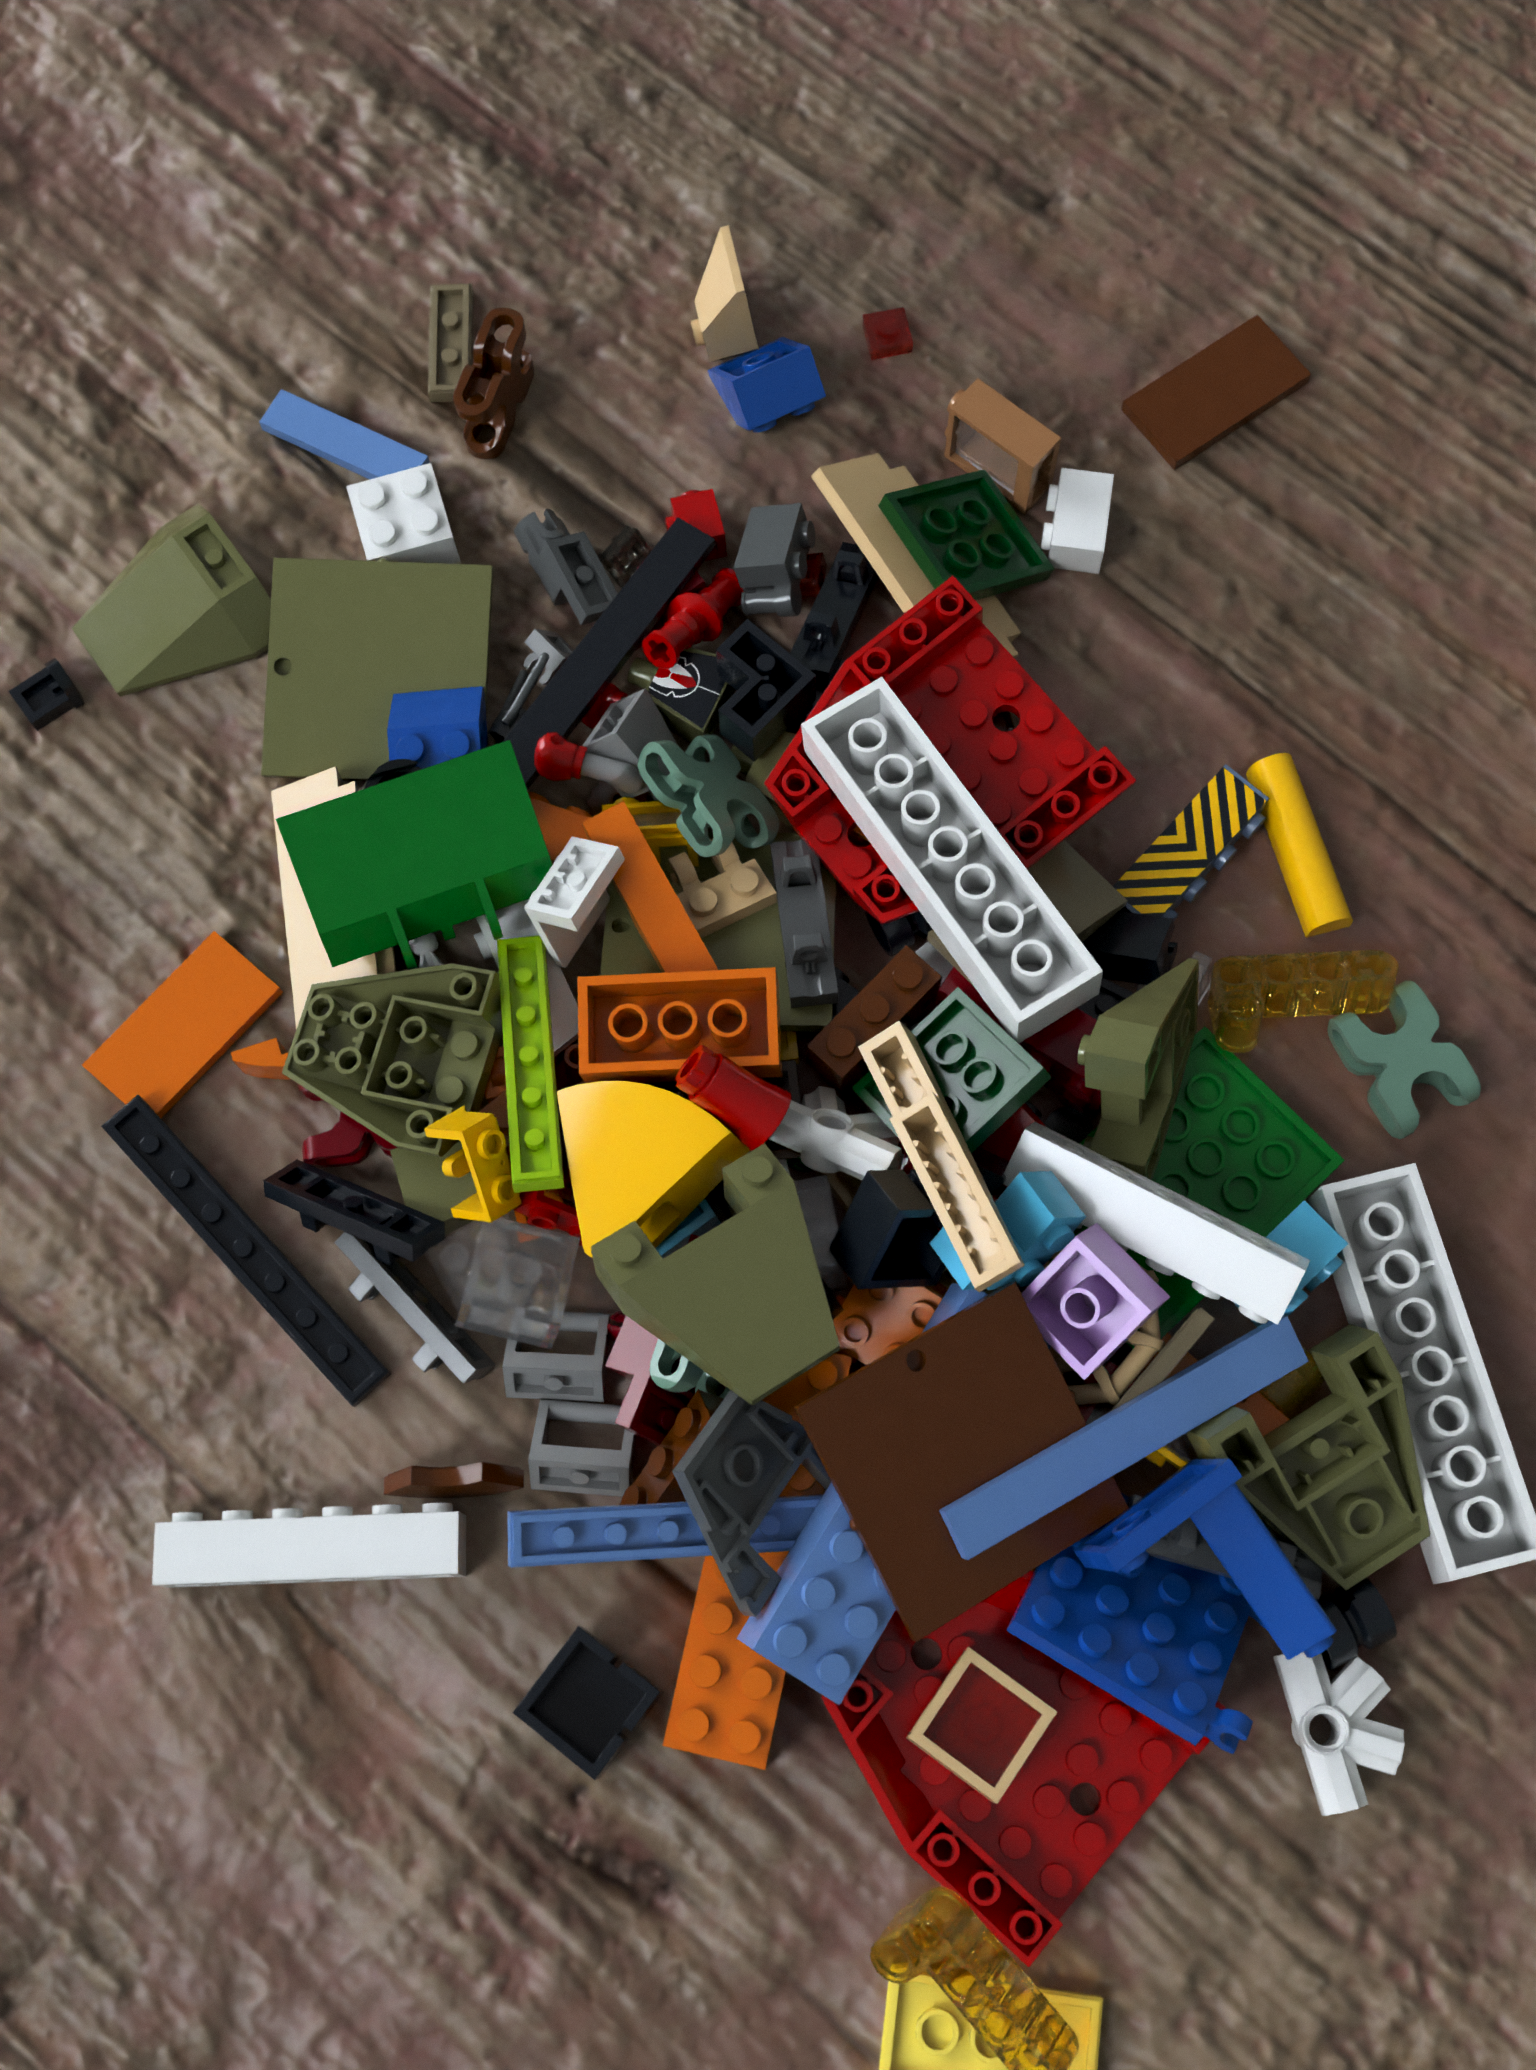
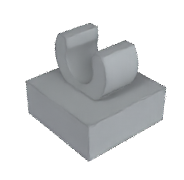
M534 629L524 642L533 652L526 657L523 666L527 670H532L540 655L548 653L549 660L545 665V673L539 679L542 685H547L574 649L556 632Z

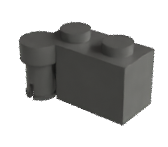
M802 503L751 507L733 567L740 587L743 588L741 605L746 616L777 613L780 617L798 616L801 612L802 594L800 582L807 575V556L809 549L814 547L816 540L814 524L812 521H807Z

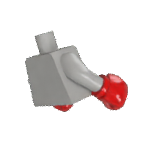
M612 683L608 685L581 720L586 726L593 729L583 746L567 742L557 732H548L538 739L534 752V765L541 776L552 781L571 780L572 777L580 780L583 775L609 783L622 797L633 798L648 791L654 801L658 800L638 770L640 753L644 746L650 742L669 740L676 743L646 688L628 696L627 693L620 691ZM658 755L657 762L660 771L665 775H669L668 768Z

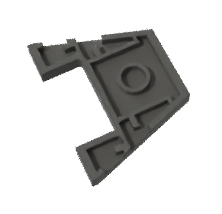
M730 1390L672 1472L739 1611L744 1616L757 1617L782 1578L751 1547L749 1543L751 1536L800 1464L809 1471L825 1490L829 1487L831 1480L802 1424L793 1420V1416L763 1400L751 1405Z

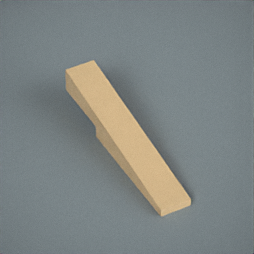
M898 1021L858 1046L893 1116L890 1118V1121L975 1290L980 1293L1025 1266L914 1034Z

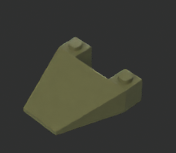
M1189 958L1099 1015L1092 1034H1085L1082 1037L1078 1050V1064L1084 1065L1085 1087L1101 1090V1120L1094 1137L1087 1136L1083 1146L1150 1180L1153 1179L1159 1163L1197 1030L1199 960Z
M765 1143L722 1168L724 1197L736 1212V1215L667 1257H661L636 1221L631 1222L591 1246L596 1276L623 1314L751 1405L756 1404L840 1350V1344L794 1180Z
M1352 1324L1347 1325L1309 1349L1332 1392L1327 1397L1264 1437L1251 1413L1236 1406L1226 1409L1186 1433L1200 1459H1231L1243 1476L1235 1483L1257 1515L1286 1541L1296 1545L1300 1553L1344 1590H1348L1430 1536L1401 1375L1378 1332Z

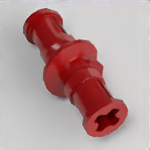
M723 568L712 578V583L698 594L685 592L677 595L670 602L667 609L668 621L660 630H653L642 641L644 654L653 665L661 669H670L677 664L680 659V653L684 649L699 644L701 641H714L720 636L723 629L722 618L726 615L727 610L731 606L736 607L741 604L743 588L740 587L735 571L730 568Z

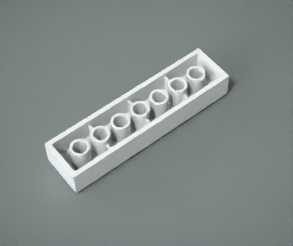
M883 677L878 678L801 724L806 755L1004 1029L1018 1044L1099 994L1103 975L1101 967Z
M1416 1163L1320 1186L1309 1197V1204L1348 1243L1337 1254L1344 1263L1332 1273L1348 1324L1378 1332L1402 1378L1430 1536L1421 1541L1420 1545L1433 1585L1536 1560V1514Z

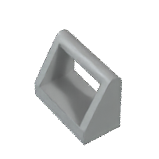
M513 1309L502 1366L506 1397L604 1402L607 1380V1367L605 1365L608 1360L610 1339L607 1326L608 1323L611 1324V1315L606 1313ZM523 1329L597 1333L594 1355L521 1352Z
M540 1399L528 1459L531 1489L623 1497L626 1489L632 1485L636 1434L626 1429L624 1430L621 1450L547 1444L550 1420L617 1425L615 1420L621 1405Z

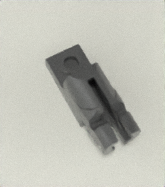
M551 509L545 510V521L543 523L540 522L535 511L528 514L516 525L514 533L523 552L529 554V563L538 574L553 604L557 606L569 602L580 625L597 621L618 593L584 531L570 535L563 521Z

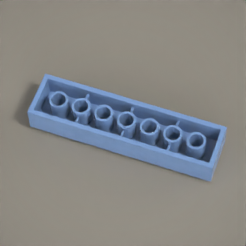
M952 1283L923 1332L986 1297L988 1294L984 1291L979 1293L975 1289L962 1290L958 1283ZM831 1482L776 1572L782 1579L757 1617L750 1616L737 1639L837 1705H840L896 1608L857 1531H853L850 1528V1517Z

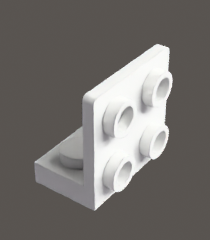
M572 836L525 905L524 909L556 966L564 968L568 966L609 903L610 897L606 888L625 860L618 846Z

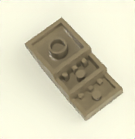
M1065 840L1028 869V872L1081 942H1084L1127 905L1128 900ZM934 930L929 931L927 941L973 986Z

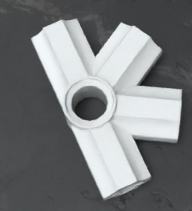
M818 1086L810 1094H805L801 1104L791 1100L782 1122L769 1138V1140L801 1153V1161L812 1170L823 1173L842 1171L862 1181L868 1170H900L904 1156L902 1148L898 1147L899 1138L874 1112L848 1115L846 1114L845 1103L836 1095L835 1089Z
M1304 1652L1290 1660H1287L1283 1653L1273 1656L1292 1717V1736L1301 1747L1321 1815L1328 1816L1345 1813L1369 1805L1356 1765L1396 1775L1397 1768L1402 1762L1405 1746L1403 1729L1365 1718L1391 1690L1384 1678L1359 1657L1350 1660L1330 1681L1321 1653L1307 1658ZM1318 1714L1323 1715L1331 1727L1329 1739L1321 1745L1312 1739L1309 1732L1310 1722Z

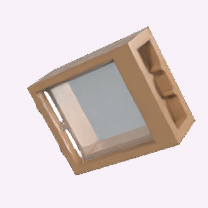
M977 378L966 391L960 389L948 404V426L944 434L946 437L945 457L967 473L985 469L1008 503L1025 515L1047 492L1049 485L1053 483L1061 437Z

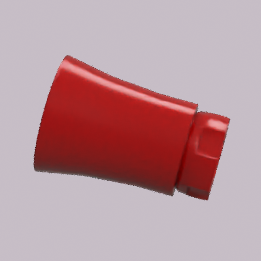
M704 1045L698 1046L681 1066L675 1078L677 1081L676 1087L689 1094V1099L713 1115L751 1151L764 1144L782 1122L791 1102V1093L764 1081L740 1067L723 1054L719 1053L716 1055Z

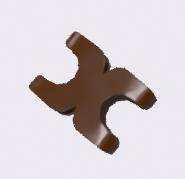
M495 308L485 316L474 344L473 365L467 364L463 368L453 394V401L458 416L467 420L463 433L467 450L470 454L480 459L497 458L504 451L514 427L516 403H522L525 400L534 377L532 356L529 352L523 350L526 340L524 320L519 312L511 308ZM502 325H511L513 330L507 342L497 341L494 336L495 331ZM483 425H489L495 430V436L487 443H479L476 440Z

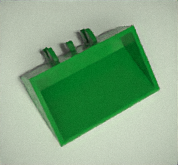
M510 740L276 818L286 849L332 967L399 944L408 970L417 968L408 941L441 930L445 941L456 938L453 925L481 915L485 916L493 939L503 938L495 911L529 899L552 867L550 855Z

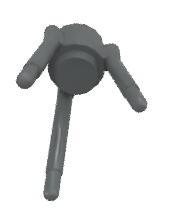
M548 653L540 655L529 675L526 670L520 671L500 713L488 731L497 742H503L525 714L526 710L522 707L549 660Z

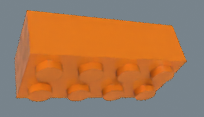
M776 967L577 977L579 1075L585 1083L597 1081H629L636 1083L677 1082L675 1078L681 1066L700 1045L708 1047L716 1055L719 1053L723 1054L759 1078L782 1077L779 981Z

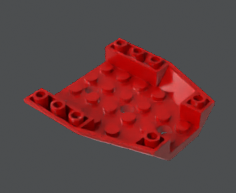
M953 575L846 659L805 720L807 721L878 678L883 677L1027 870L1136 783V779L1106 746L1097 751L990 632L983 624V608ZM1009 711L1018 717L1020 723L1014 730L1005 732L994 726V717L1000 712ZM800 727L765 780V787L807 846L850 897L878 922L884 925L918 912L919 910L874 847L871 844L866 847H857L849 841L850 832L855 827H858V825L804 752L802 729Z
M1029 1571L922 1638L934 1641L941 1652L939 1663L930 1670L920 1669L914 1664L911 1650L916 1642L911 1640L897 1610H895L841 1704L837 1705L823 1695L821 1697L905 1852L1028 1968L1064 1925L1059 1919L1191 1754L1199 1755L1210 1742V1739L1204 1736L1194 1746L1006 1631L1034 1573L1033 1571ZM967 1647H970L1057 1711L998 1804L989 1801L906 1739ZM1219 1701L1216 1702V1708L1226 1709ZM1083 1782L1091 1784L1098 1793L1097 1807L1094 1811L1085 1815L1075 1812L1070 1804L1072 1789L1077 1784Z

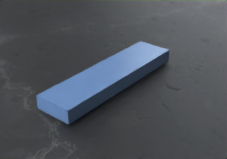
M283 389L279 391L259 421L263 431L369 480L430 463L427 455Z

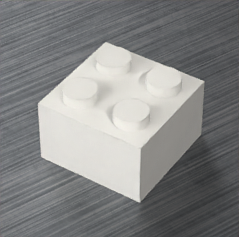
M431 463L346 486L367 561H379L381 558H386L390 562L461 564Z

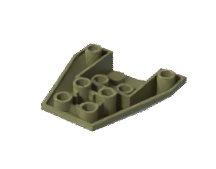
M197 504L160 527L72 627V630L119 697L256 658L267 651L269 645L271 599L256 575L212 515Z
M451 963L312 984L282 1074L397 1148L443 1157L459 1140L429 1138L426 1136L424 1128L465 1105L468 1112H479L502 1038L499 974L492 970Z

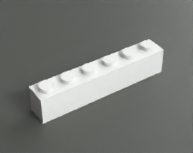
M1037 1122L1024 1129L1004 1172L1006 1176L1004 1185L1009 1186L1020 1172L1052 1171L1086 1215V1218L1077 1228L1080 1229L1083 1225L1089 1228L1097 1223L1125 1252L1129 1248L1147 1257L1145 1263L1152 1269L1172 1276L1174 1272L1193 1281L1191 1286L1197 1292L1219 1300L1222 1296L1240 1305L1238 1310L1244 1316L1261 1324H1266L1268 1320L1277 1325L1279 1324L1310 1262L1309 1259Z
M452 1503L422 1504V1513H403V1505L372 1506L371 1515H353V1507L322 1508V1516L303 1517V1509L282 1508L273 1509L272 1518L253 1519V1511L230 1510L222 1511V1520L203 1521V1513L178 1512L172 1513V1522L155 1523L153 1586L175 1588L466 1577V1515L459 1511H453Z

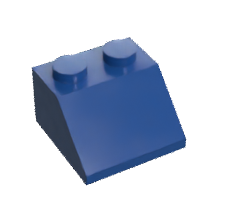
M781 337L759 347V349L747 352L707 370L711 381L736 424L748 431L753 430L754 433L771 429L777 424L776 419L791 413L792 416L804 414L815 407V401L826 397L810 346L785 337Z
M484 687L393 694L387 727L389 761L409 759L418 762L416 766L424 769L488 747Z

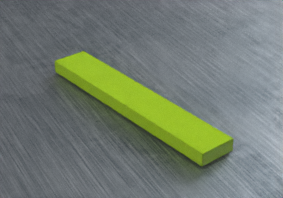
M540 936L497 940L513 1192L520 1193L564 1188L546 946Z

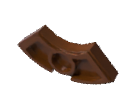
M487 1462L450 1467L412 1465L384 1477V1495L410 1498H465L500 1494L524 1488V1470H520L521 1468Z

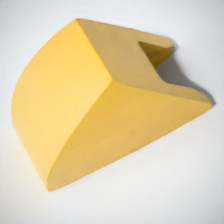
M597 1081L578 1084L557 1091L583 1249L591 1258H593L591 1246L633 1221L637 1222L656 1248L723 1180L722 1168L750 1151L713 1115L671 1091L652 1085L629 1081Z

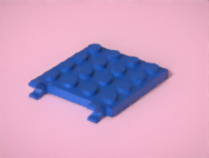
M1121 1493L1127 1504L1128 1496ZM1105 1525L1036 1567L1006 1631L1194 1746L1205 1736L1220 1749L1233 1754L1236 1751L1239 1739L1247 1740L1253 1721L1240 1711L1215 1707L1248 1616L1255 1619L1265 1628L1232 1578L1151 1556L1142 1565L1126 1574H1123L1121 1570L1112 1572L1085 1568L1073 1549Z

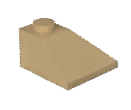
M729 225L719 229L694 300L698 319L691 320L697 347L701 345L706 346L710 362L759 349Z

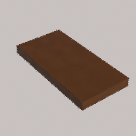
M1256 315L1125 399L1121 410L1175 470L1307 384L1311 373L1267 324Z

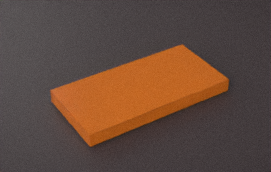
M213 931L82 1066L125 1105L134 1097L140 1095L156 1114L162 1118L274 1003L283 991L218 933Z

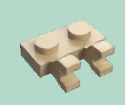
M731 842L723 854L711 856V861L721 874L700 883L696 870L686 852L668 859L669 865L674 871L670 874V879L680 892L677 896L701 938L777 903V893L755 858L742 864L733 842Z

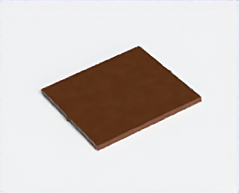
M1016 1282L1006 1284L794 1407L850 1517V1528L853 1531H857L911 1640L915 1642L1128 1509L1112 1476L969 1560L961 1558L939 1512L941 1508L1087 1425L1075 1402V1393L1068 1388Z

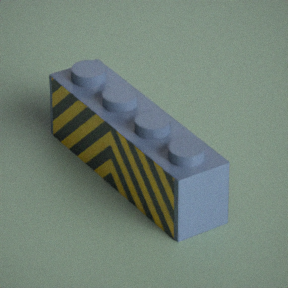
M1225 764L1113 885L1128 900L1127 905L1120 911L1172 918L1174 922L1179 915L1174 910L1184 899L1192 903L1208 884L1204 877L1213 867L1221 871L1237 852L1233 845L1243 835L1249 840L1263 825L1266 817L1261 813L1269 797Z

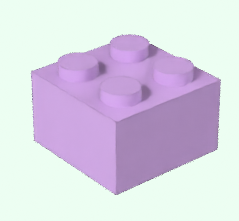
M1097 1223L1076 1235L1021 1293L1043 1338L1083 1380L1100 1368L1170 1298Z

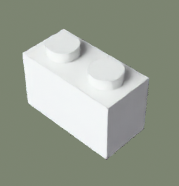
M1061 468L1058 485H1049L1046 511H1052L1054 515L1052 523H1044L1041 549L1049 550L1048 560L1054 568L1099 574L1105 550L1114 474Z

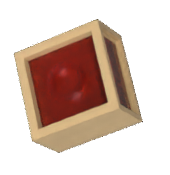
M967 1647L906 1739L989 1801L998 1804L1057 1711L970 1647Z

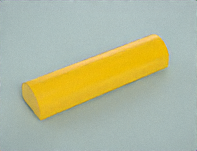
M1278 753L1255 762L1247 770L1246 776L1249 783L1269 797L1261 814L1266 817L1264 825L1305 937L1308 938L1349 927L1353 922L1351 913L1291 754Z

